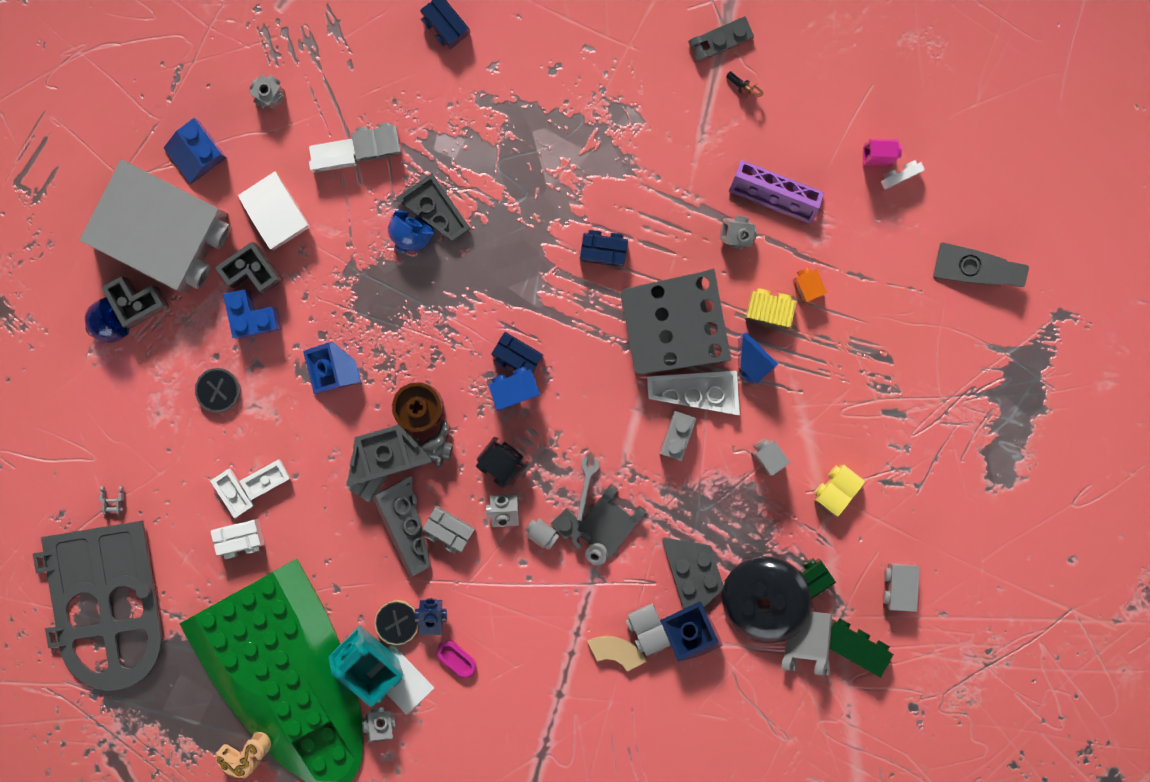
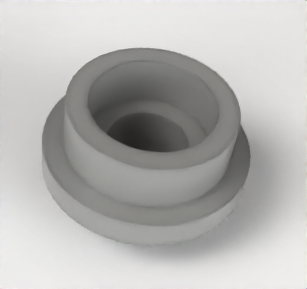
M600 543L589 545L585 551L587 560L594 565L603 564L608 557L607 549Z

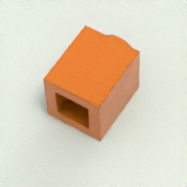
M808 267L797 272L798 277L793 280L803 303L827 294L817 269L811 271Z

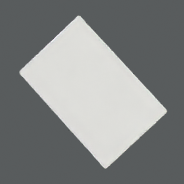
M391 644L387 649L398 657L403 676L400 683L395 687H391L386 694L407 715L434 687ZM379 661L367 674L372 679L385 665Z

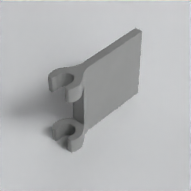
M811 611L804 627L795 636L786 640V651L781 665L782 670L796 671V658L817 661L814 669L816 675H829L832 614Z

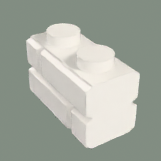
M259 519L211 530L216 556L224 555V559L238 556L237 552L243 550L246 551V554L260 551L259 546L265 543Z

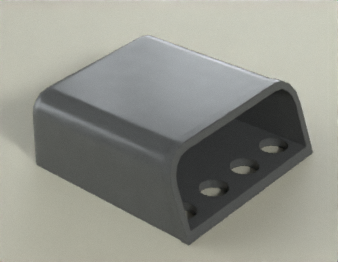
M715 269L625 288L621 291V302L634 370L637 374L731 361ZM703 277L709 281V287L706 290L702 288ZM705 300H710L713 303V309L709 313L706 310ZM709 322H714L717 325V332L714 335H711ZM713 344L721 347L722 352L719 357L715 355Z

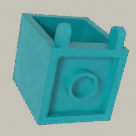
M361 625L328 656L332 675L371 708L375 703H380L385 698L386 692L391 687L397 686L402 680L403 672L398 657ZM381 661L385 666L371 679L366 674Z

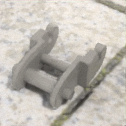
M101 486V493L99 494V501H102L101 512H103V515H107V512H117V515H120L121 511H123L121 501L124 500V487H119L118 499L105 498V487ZM108 503H116V507H108Z

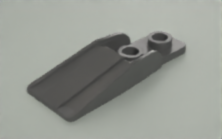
M943 242L940 243L933 275L936 278L978 285L999 286L1007 284L1024 287L1029 266L1009 262L1006 259L978 250Z

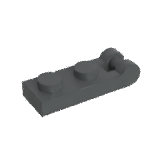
M746 16L701 36L694 37L688 43L690 48H693L696 53L694 55L696 61L700 62L754 38ZM707 42L709 49L704 50L701 44Z

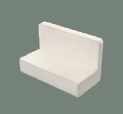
M352 139L309 146L311 156L309 165L313 173L358 166Z

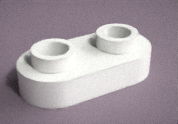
M916 160L904 165L905 170L899 173L893 170L883 175L884 180L881 181L884 190L925 171L922 162L917 164Z

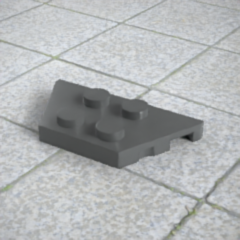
M399 424L355 437L346 484L347 487L430 463L432 459Z
M663 537L662 541L683 609L700 601L705 607L723 590L722 579L711 545Z

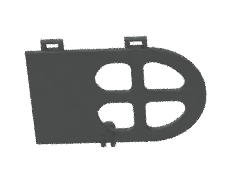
M144 521L41 537L43 552L33 553L36 573L47 572L56 626L45 628L48 648L59 647L63 661L70 672L84 684L99 690H121L144 679L155 666L162 646V629L156 599L158 592L154 587L156 582L153 581ZM38 557L43 559V568L39 567ZM119 586H127L136 590V595L142 599L143 614L141 617L125 620H115L113 618L110 596L114 589ZM82 592L92 594L98 602L100 622L94 625L74 627L70 623L68 613L70 601ZM144 629L148 635V642L142 659L135 667L126 668L122 666L117 644V634L123 631ZM50 632H55L56 642L52 643ZM92 636H102L104 638L108 660L106 671L101 673L92 671L80 660L74 649L76 639Z

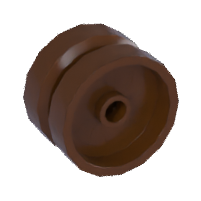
M409 383L401 387L395 394L392 402V414L396 422L404 429L412 432L426 431L434 427L441 420L444 411L443 399L440 393L433 386L425 383ZM416 403L423 405V409L416 411Z

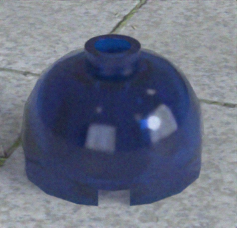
M107 297L97 300L88 307L85 313L86 332L102 343H114L129 334L130 328L122 326Z

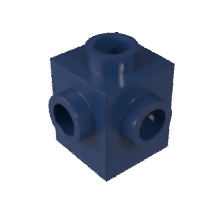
M433 598L420 600L419 609H415V622H419V635H442L443 622H447V609H443L442 600Z

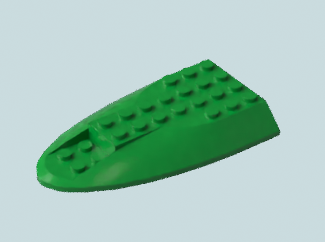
M298 558L179 623L206 673L224 701L252 736L254 733L262 732L270 738L271 747L268 753L280 765L306 782H352L360 768L363 754L362 714L359 699L354 692L332 675L328 656L341 643L319 596Z

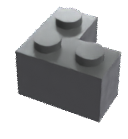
M250 242L215 267L227 286L232 288L250 278L259 292L266 293L283 281L260 247L254 242Z
M121 276L101 287L120 323L126 328H132L169 307L160 288L153 285L136 293L129 278Z

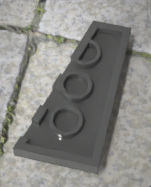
M412 476L406 477L372 496L409 577H413L431 566L426 541L422 537L420 527L422 522L417 513L416 495L413 494Z

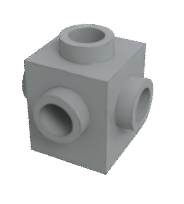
M261 74L259 78H255L250 86L251 91L249 93L255 98L253 102L263 109L268 106L274 110L284 97L285 90L279 86L281 82L271 75L266 78Z
M736 216L735 219L723 218L719 240L729 244L734 249H744V246L752 247V243L757 236L756 225L750 222L748 217Z
M517 494L490 495V505H486L487 518H491L492 527L519 525Z
M384 708L371 709V713L365 715V719H362L363 733H367L368 743L388 741L393 738L392 730H395V717L391 716L390 711H384ZM376 722H380L381 728L376 725Z

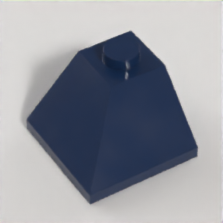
M701 601L660 620L678 662L704 655L723 646L717 630Z

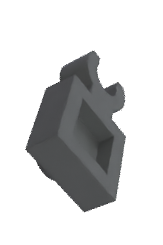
M566 508L551 523L565 540L571 536L574 546L578 549L582 547L578 541L580 536H583L587 541L591 539L587 532L579 530L583 524L577 520V517L569 508Z

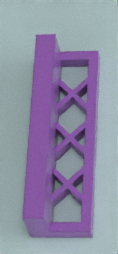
M743 160L738 165L735 177L728 191L809 224H812L816 217L824 194L820 190ZM742 169L751 172L753 175L750 176L742 173ZM764 179L772 180L773 183H768ZM785 187L792 188L794 192L788 191ZM806 195L813 196L817 199L816 201L807 198Z

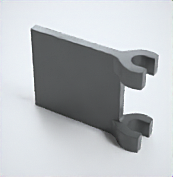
M613 484L609 485L601 498L583 519V525L579 528L580 531L587 532L590 535L591 539L587 541L589 544L600 543L605 546L609 559L647 511L639 505L634 513L630 515L611 501L618 491V488Z

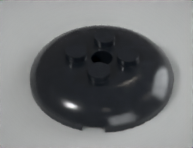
M766 555L748 558L733 568L723 586L722 604L729 622L739 633L757 642L779 643L792 638L804 627L811 613L812 596L810 595L805 577L794 565L781 558ZM760 599H768L771 605H762L763 603Z

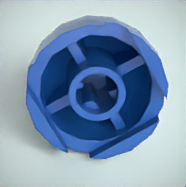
M396 210L388 225V234L392 242L395 243V248L402 252H407V250L418 251L426 247L434 234L432 226L418 216H415V219L408 217L409 212Z

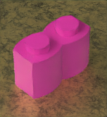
M869 139L863 146V165L892 166L902 156V145L899 144L898 140Z

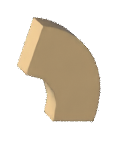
M599 636L587 640L597 662L605 659L615 660L622 664L627 671L647 662L644 654L640 653L634 644L622 638Z

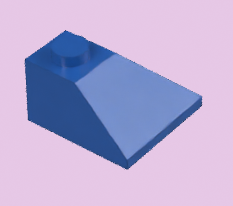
M744 332L738 336V369L742 371L740 376L748 384L751 381L757 384L778 363L754 339Z
M328 342L303 351L314 394L361 382L356 360L335 343Z

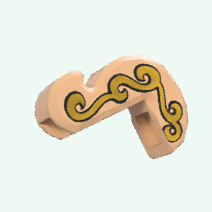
M262 732L254 733L252 739L247 741L241 754L231 746L224 744L216 753L218 766L230 776L246 778L256 769L260 760L271 747L270 738Z

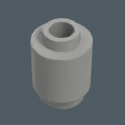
M540 518L537 521L532 519L525 529L528 532L526 537L541 548L545 547L548 550L559 537L555 533L556 530Z

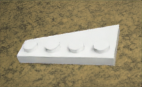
M737 371L647 377L648 399L740 415Z

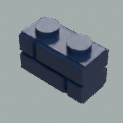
M432 0L420 10L423 16L420 20L428 30L430 28L434 29L437 33L435 38L442 47L447 45L449 49H452L471 33L470 28L446 0Z
M589 230L588 234L583 233L580 261L624 268L628 239H624V235L611 233L610 237L601 236L602 232L596 230Z
M507 332L503 333L491 353L495 357L493 361L504 368L508 364L514 370L526 367V370L531 369L532 372L535 371L543 357L542 353Z

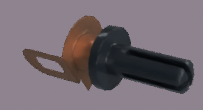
M733 72L727 73L726 78L739 87L738 93H745L744 99L751 93L757 97L763 96V91L757 87V84L751 87L749 80L744 82ZM754 88H756L760 93L756 94L755 92H753Z

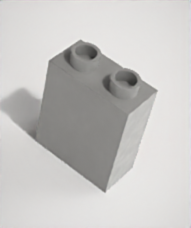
M121 159L80 241L178 291L188 293L191 286L199 289L206 281L211 266L204 261L212 246L220 249L229 236L231 225L224 222L228 213Z

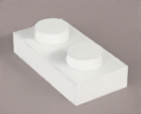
M278 459L240 480V483L251 501L286 482L291 477L281 459Z
M231 468L210 480L234 518L255 506L252 500L250 501Z

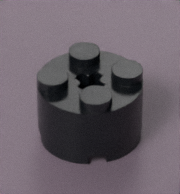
M493 437L477 457L478 463L476 467L485 474L488 472L495 477L493 480L500 487L512 486L529 463L528 461L523 463L521 461L523 456L505 441L500 444L497 442L499 438Z

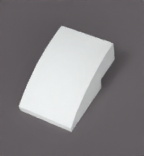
M276 171L238 195L257 230L272 251L311 227Z

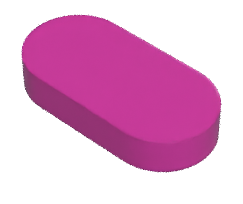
M445 640L439 644L437 657L442 663L461 678H468L474 674L476 661L471 655L452 640Z

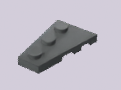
M433 173L395 198L451 241L456 240L471 229Z

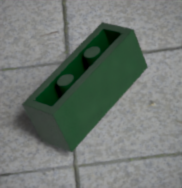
M832 618L829 649L881 678L894 655L889 651L890 646L880 640L877 643L869 639L871 635L861 629H858L857 632L850 629L851 624L841 618L838 621Z

